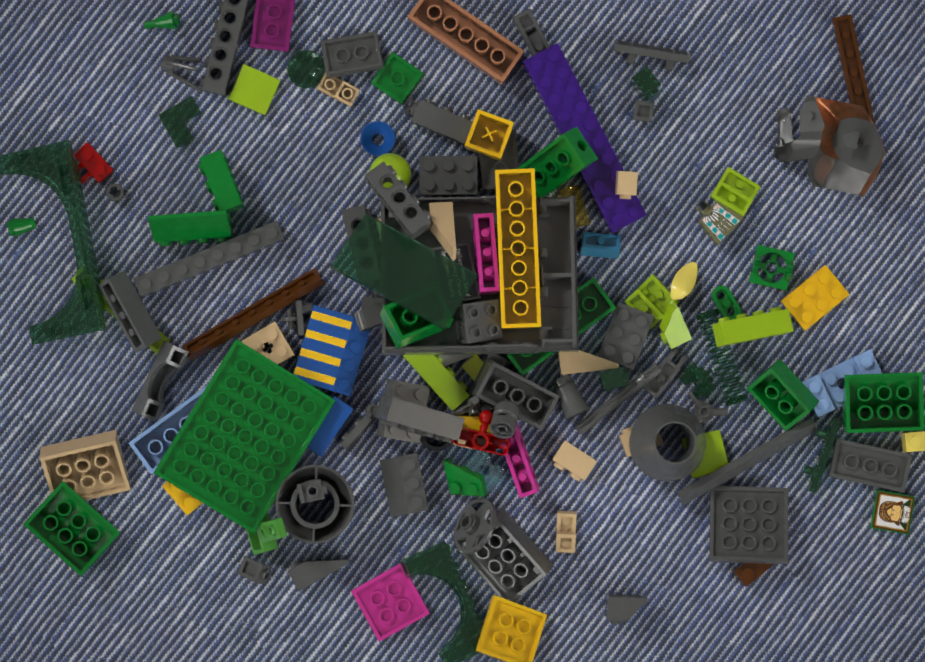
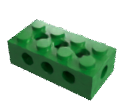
M576 126L563 133L517 169L535 168L536 197H546L598 158Z

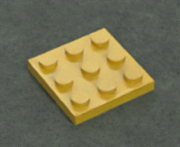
M493 595L475 651L504 662H533L547 614Z

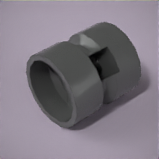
M507 401L497 403L489 430L491 433L503 439L512 437L519 417V408Z

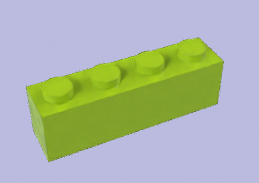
M781 307L769 309V313H764V310L752 312L753 316L747 317V313L736 315V319L730 320V317L718 319L719 322L712 325L717 347L793 332L789 309L781 310Z
M403 355L452 411L470 396L466 392L468 387L461 380L459 382L455 380L454 376L456 374L449 366L445 368L441 364L444 360L439 355Z

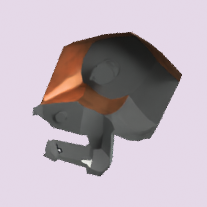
M806 96V100L800 109L801 138L797 140L792 138L791 113L789 109L777 110L775 121L778 122V145L774 147L776 159L783 163L809 159L807 172L813 187L865 196L880 170L885 150L881 137L863 106Z

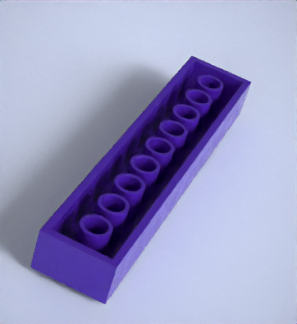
M556 43L524 60L522 64L559 135L561 136L577 126L598 158L579 174L609 232L614 233L646 216L637 195L631 196V199H619L620 195H615L616 171L624 170L559 44Z

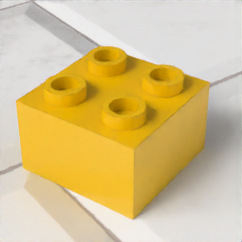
M478 109L464 148L501 161L514 122Z

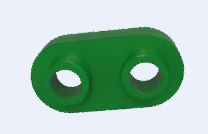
M717 286L712 290L711 299L723 318L730 317V320L736 319L735 316L741 314V308L731 291L726 286ZM719 292L723 294V299L717 297ZM728 309L733 310L734 313L732 316L728 315Z

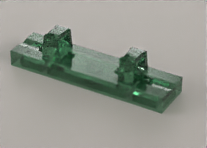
M831 418L827 431L816 430L815 436L824 440L815 467L804 465L802 473L811 475L807 491L817 493L841 423L840 419Z

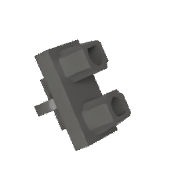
M302 300L294 302L295 316L293 317V309L287 310V317L282 318V322H288V329H294V321H296L297 336H303L307 329L308 322H303V314H311L312 303H302Z

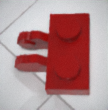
M87 142L74 154L80 164L70 174L75 176L85 167L89 172L82 176L78 183L83 185L93 176L101 184L114 169Z

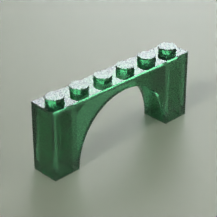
M443 541L399 561L406 578L416 575L433 576L448 584L456 594L460 605L459 625L451 640L443 647L437 649L442 662H462L480 654L475 650L483 623L480 616L475 613L473 599L466 592L468 588L466 582L463 579L461 580L459 575L460 568L457 562H454L452 559V549L449 544Z

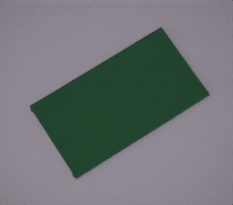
M366 213L330 267L443 330L447 328L448 323L478 277L477 273L418 241L411 240L410 237Z

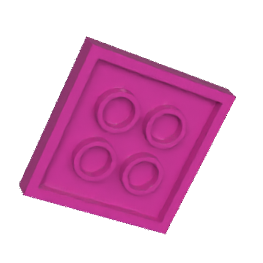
M402 562L351 590L379 642L430 614Z

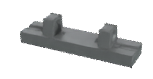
M530 8L512 18L532 56L550 47Z
M615 40L614 51L628 53L627 63L635 64L636 55L665 59V69L673 70L674 61L690 64L691 52Z

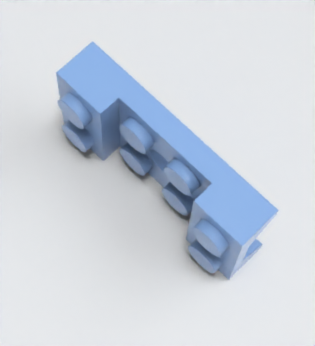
M871 349L802 381V383L819 400L818 404L813 408L814 415L818 418L843 405L844 389H840L837 382L840 378H844V375L881 374L882 372Z

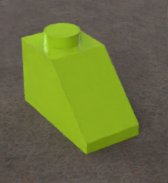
M670 301L659 326L662 331L659 335L663 344L667 343L673 349L692 338L679 307L674 301Z

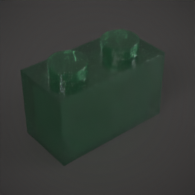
M648 66L634 75L629 82L642 101L646 98L648 101L654 98L661 86Z
M623 366L598 373L603 392L626 386L627 381H630L627 369L623 370Z

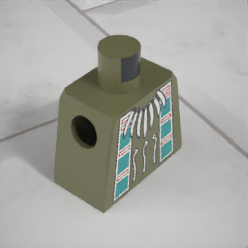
M702 200L695 208L703 215L698 224L716 246L743 219L742 216L718 201L710 207Z

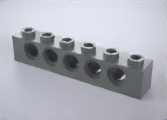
M230 0L220 2L218 12L221 14L219 20L216 19L214 31H216L215 38H211L209 45L211 54L210 57H206L204 66L207 68L206 74L202 75L200 81L203 92L226 97L250 0H240L236 5L231 4ZM230 14L236 16L233 23L226 22V17ZM224 33L231 34V38L227 42L221 41V36ZM219 52H226L224 60L216 59ZM215 70L222 72L221 77L218 79L212 78V73Z

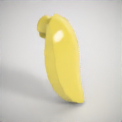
M696 262L686 264L675 274L670 287V297L673 300L683 299L693 290L698 270Z

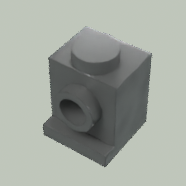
M321 479L297 484L301 504L325 499V494H328L326 482L322 483ZM311 487L316 488L317 492L315 495L309 493Z

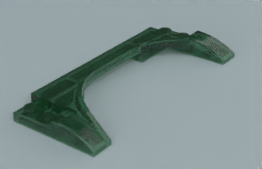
M66 140L0 155V175L30 176L42 181L57 194L67 212L75 251L77 274L72 294L65 306L52 318L29 326L32 345L107 330L103 311H106L102 291L98 286L101 283L78 162L74 159L71 141Z

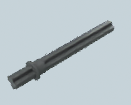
M654 363L643 373L639 372V376L575 426L576 430L580 434H584L646 384L649 385L650 381L662 372L657 363Z

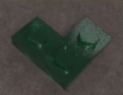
M191 96L158 116L175 146L179 149L194 140L185 123L202 113Z

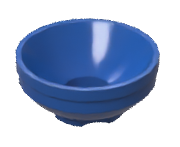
M381 121L371 122L361 132V145L368 154L373 156L389 153L395 144L394 131L387 123ZM378 134L382 135L384 138L383 144L376 146L372 142L373 137Z

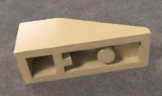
M453 202L429 203V211L427 212L432 218L430 220V231L451 259L456 260Z
M581 350L578 352H558L561 375L619 368V364Z

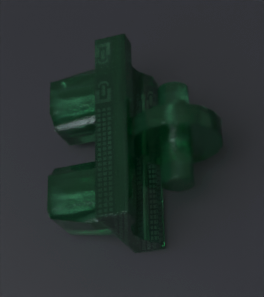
M694 362L683 371L684 374L680 378L686 386L691 382L694 383L697 388L692 393L697 400L704 396H709L716 389L712 384L714 380L710 376L713 370L710 368L706 372L702 366L698 368Z

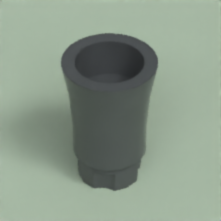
M569 374L553 381V385L556 388L555 392L560 396L559 400L566 420L590 409Z

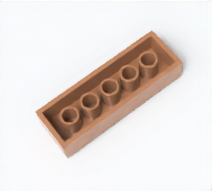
M419 0L408 15L409 22L502 86L525 52L452 0Z

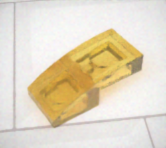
M576 185L560 190L561 197H575L576 228L589 225L590 220L579 186Z

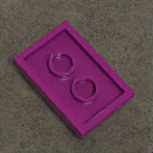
M256 0L251 48L289 53L295 0Z

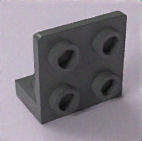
M498 299L453 304L457 343L468 344L502 338Z

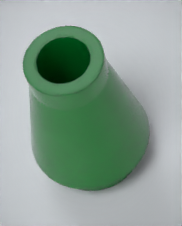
M34 217L12 218L11 221H7L10 236L15 235L17 237L32 229H36Z

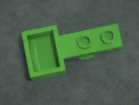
M268 512L254 534L246 529L253 555L279 548L276 539L287 536L282 517L270 520Z

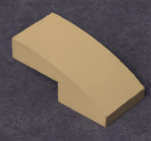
M557 511L556 552L575 553L576 511Z

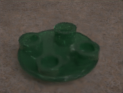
M297 51L288 62V77L298 87H314L321 82L325 74L324 61L314 51Z

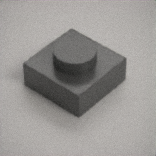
M635 100L632 120L651 123L655 103Z

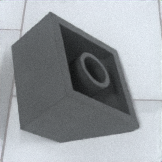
M606 594V619L610 620L611 624H623V621L629 620L647 603V597L645 595Z

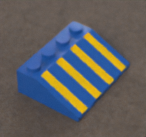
M313 305L293 374L310 385L351 396L370 329L360 332L354 316Z

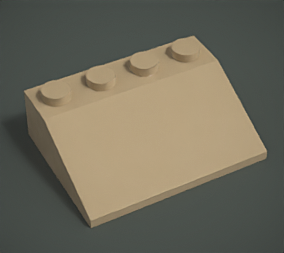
M116 430L47 445L40 449V461L51 493L62 481L84 500L131 490Z

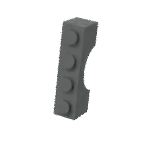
M165 340L163 341L133 406V412L152 421H158L165 406L163 395L166 384L176 371L182 369L188 356V351Z

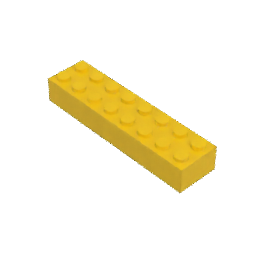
M535 168L495 170L501 329L541 327Z

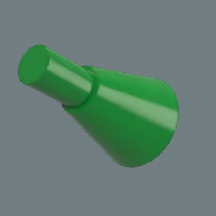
M174 10L155 20L145 21L144 27L145 29L155 27L177 29L178 25H180V17L178 13L175 14Z

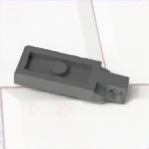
M375 403L366 408L364 418L359 417L354 423L355 428L351 432L347 431L342 436L340 445L346 450L351 448L375 420L378 408Z

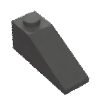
M298 560L290 565L291 569L288 570V573L298 591H301L349 564L350 560H309L302 563Z

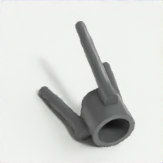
M173 54L172 56L165 55L161 69L166 71V75L172 76L201 92V88L174 73V71L178 72L179 67L197 71L196 67L181 64L180 61L201 62V58L183 57Z

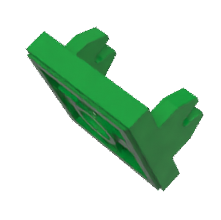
M757 245L749 283L787 291L788 282L794 267L795 253ZM770 253V261L761 263V258ZM777 255L784 260L786 268L779 267L776 262ZM768 263H775L777 266L775 273L767 272L766 265ZM758 268L764 269V272L767 274L766 280L759 276ZM777 273L785 274L779 281L772 282L773 275Z

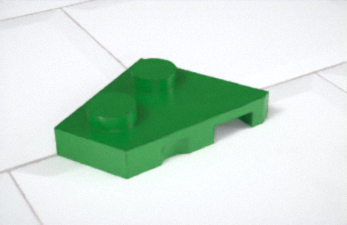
M446 458L443 461L450 494L481 497L487 494L483 475L471 471L464 465L459 467L453 464L450 458Z

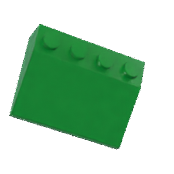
M226 210L148 216L153 240L160 247L171 246L173 242H179V245H190V241H198V244H207L209 240L214 239L221 243L229 240L228 238H233L232 215Z
M923 372L844 375L843 431L845 433L924 430Z
M63 481L23 523L31 533L81 577L95 564L120 534L112 524Z

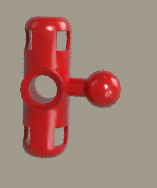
M484 410L479 414L480 430L462 427L465 430H461L459 439L466 440L465 444L452 440L455 445L497 455H506L511 443L509 438H505L506 440L500 439L487 432L488 425H490L493 413L489 410ZM479 435L486 438L485 445H480L477 442ZM496 448L504 449L503 453L495 452Z

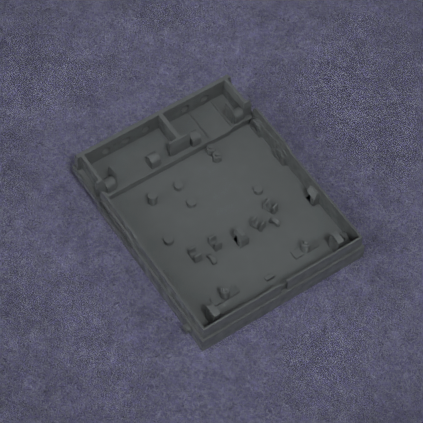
M496 196L417 198L420 202L419 207L426 211H429V203L453 202L456 244L469 242L475 273L472 217L474 214L493 213L499 275ZM397 197L394 201L397 203H401L405 199L403 197ZM536 197L541 327L502 329V338L468 344L457 343L452 304L447 305L454 319L448 329L398 349L382 321V355L578 352L575 197ZM381 201L383 309V306L437 286L430 249L442 247V245L430 231V228L414 240H411ZM408 212L406 216L413 218L416 216V213ZM500 291L498 294L480 295L481 299L477 301L464 302L473 303L498 299L501 319Z

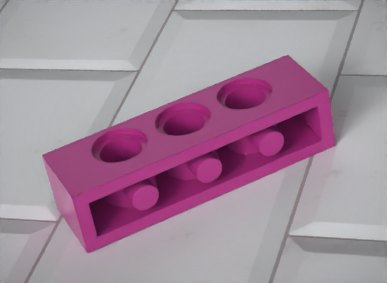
M493 213L474 214L472 217V229L479 294H498L500 287Z
M516 422L514 435L509 438L511 441L510 448L505 457L519 498H523L537 493L541 489L518 422Z

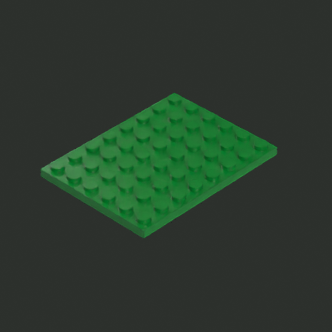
M235 339L153 473L254 534L275 501L282 482L292 473L335 400Z

